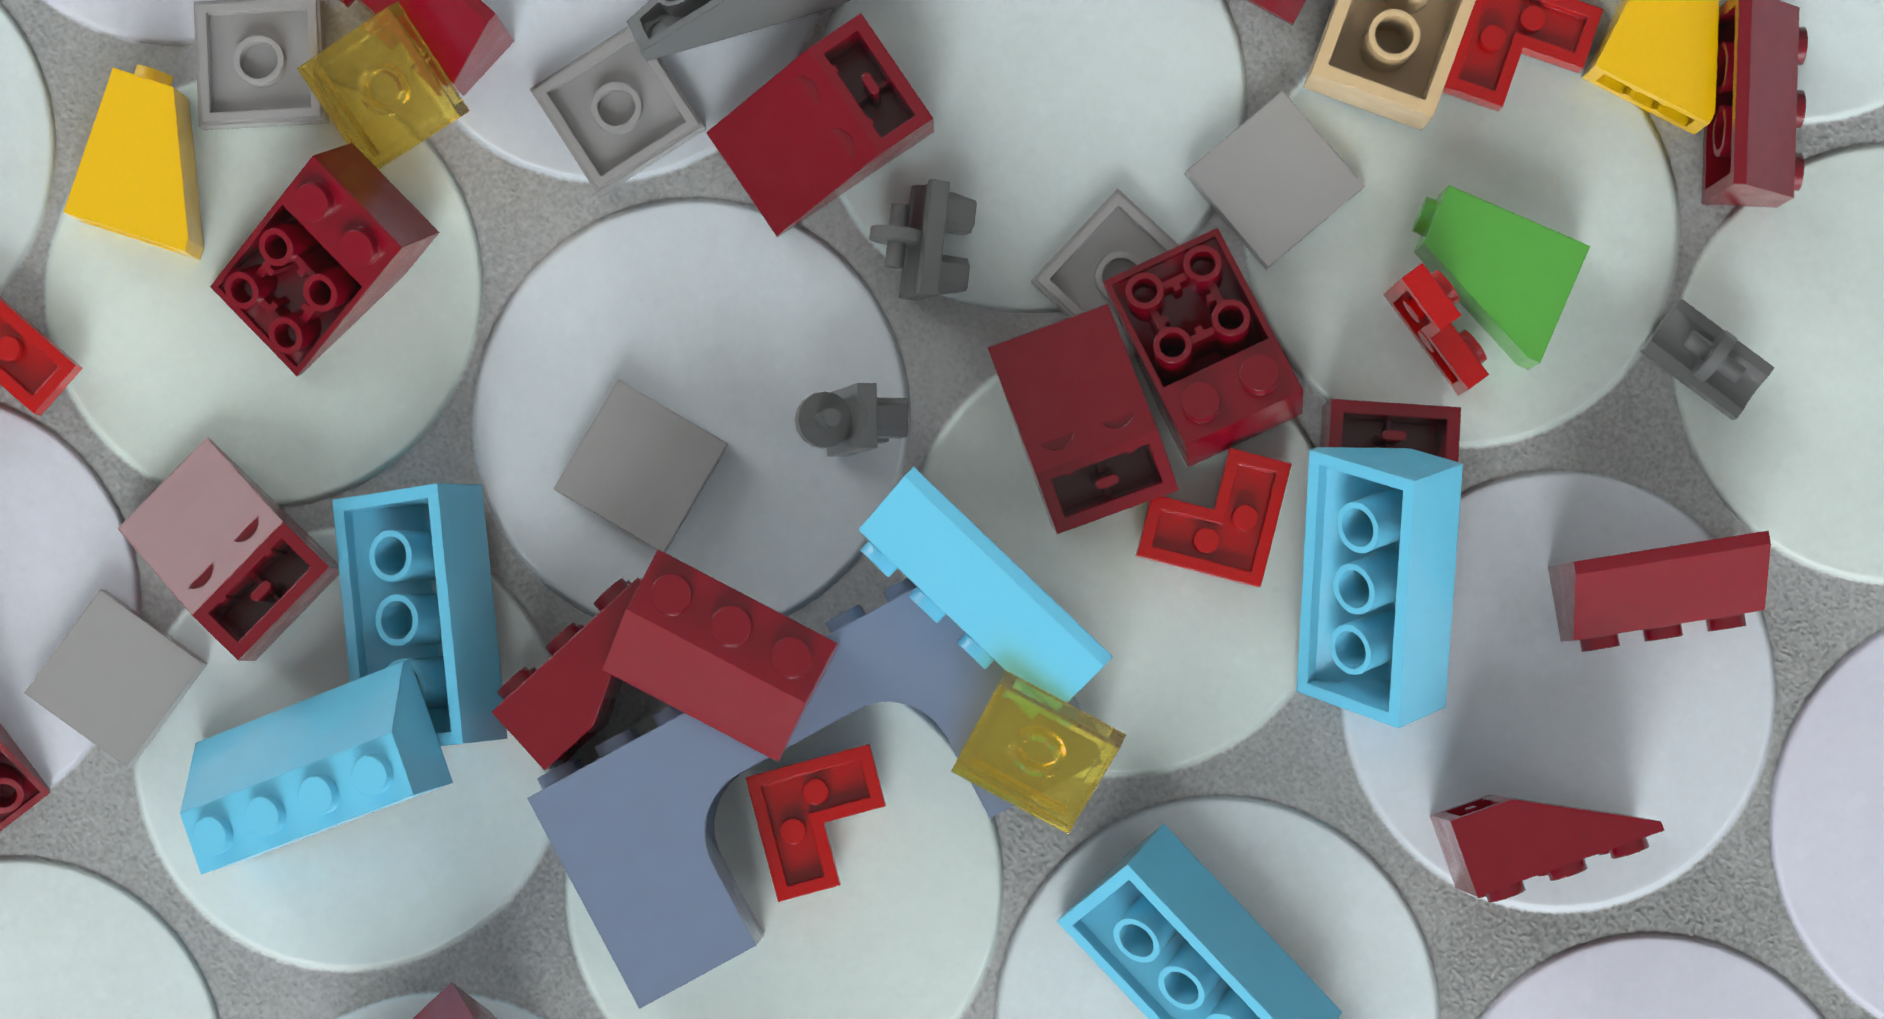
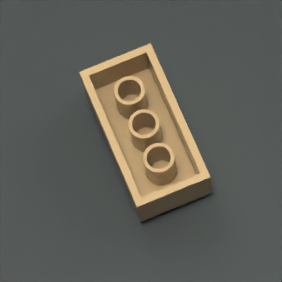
M1335 0L1303 88L1422 131L1434 116L1476 0Z

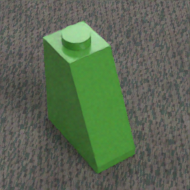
M1450 185L1438 195L1436 200L1427 196L1411 230L1421 235L1414 253L1431 272L1439 270L1449 280L1459 296L1461 305L1516 365L1529 370L1540 364L1590 246Z

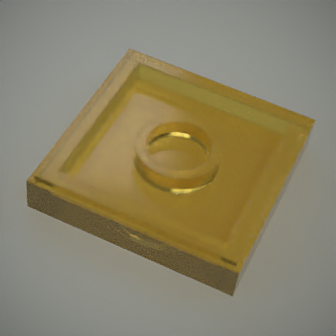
M399 2L388 6L297 68L346 143L354 144L378 170L470 111Z
M1005 671L951 772L1069 834L1118 753L1126 734L1018 676Z

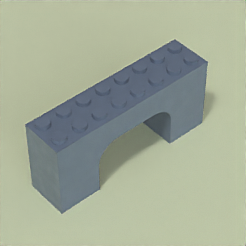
M908 578L884 590L883 593L888 603L866 614L859 604L825 622L831 633L825 637L839 643L840 646L786 749L867 705L880 702H895L909 705L929 716L943 731L989 818L1106 756L1075 697L1067 702L1054 716L1043 707L1033 716L1005 689L1013 678L993 661L985 670L957 643L965 634L961 628L947 615L938 623L934 622L908 597L916 588ZM672 706L652 716L658 726L652 731L640 736L636 728L628 729L596 746L595 749L600 759L584 767L580 759L573 762L571 760L540 776L537 780L542 790L527 798L639 1009L755 947L764 936L761 927L719 850L715 835V816L720 799L728 786L740 774L767 760L769 757Z

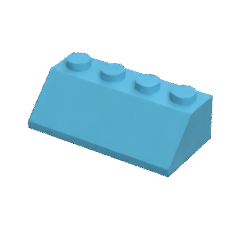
M1317 447L1309 450L1296 692L1396 728H1401L1446 708L1463 463L1410 448Z
M914 466L859 528L860 533L868 540L860 551L888 578L899 569L916 586L908 597L934 622L938 623L947 615L961 628L965 634L957 643L980 666L986 670L995 661L1013 678L1005 689L1033 716L1042 707L1054 716L1112 659L1113 656Z
M436 483L332 500L350 682L397 663L410 660L440 746L508 739L507 729L492 713L503 699L497 694V691L502 687L482 484Z
M406 660L195 743L180 815L201 875L246 861L453 783L411 661Z
M1162 824L1130 850L1057 921L1148 1019H1338L1342 1014V1011L1165 824Z

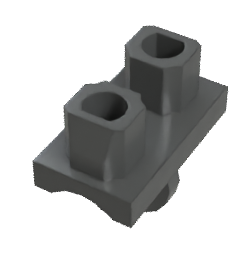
M930 179L926 185L911 186L909 205L892 203L889 225H873L870 227L869 240L887 245L885 267L902 269L899 298L918 301L941 294L964 292L968 288L970 271L968 259L942 255L945 233L962 236L971 234L975 225L977 202L960 194L949 192L950 182Z
M1683 299L1678 300L1640 350L1643 355L1731 420L1739 417L1753 394L1775 368L1738 341V338L1730 332L1723 330Z
M856 383L833 392L814 393L802 400L797 408L795 416L796 429L802 440L812 447L827 448V457H847L876 449L878 444L889 442V438L901 439L907 437L908 400L907 398L877 397V383Z

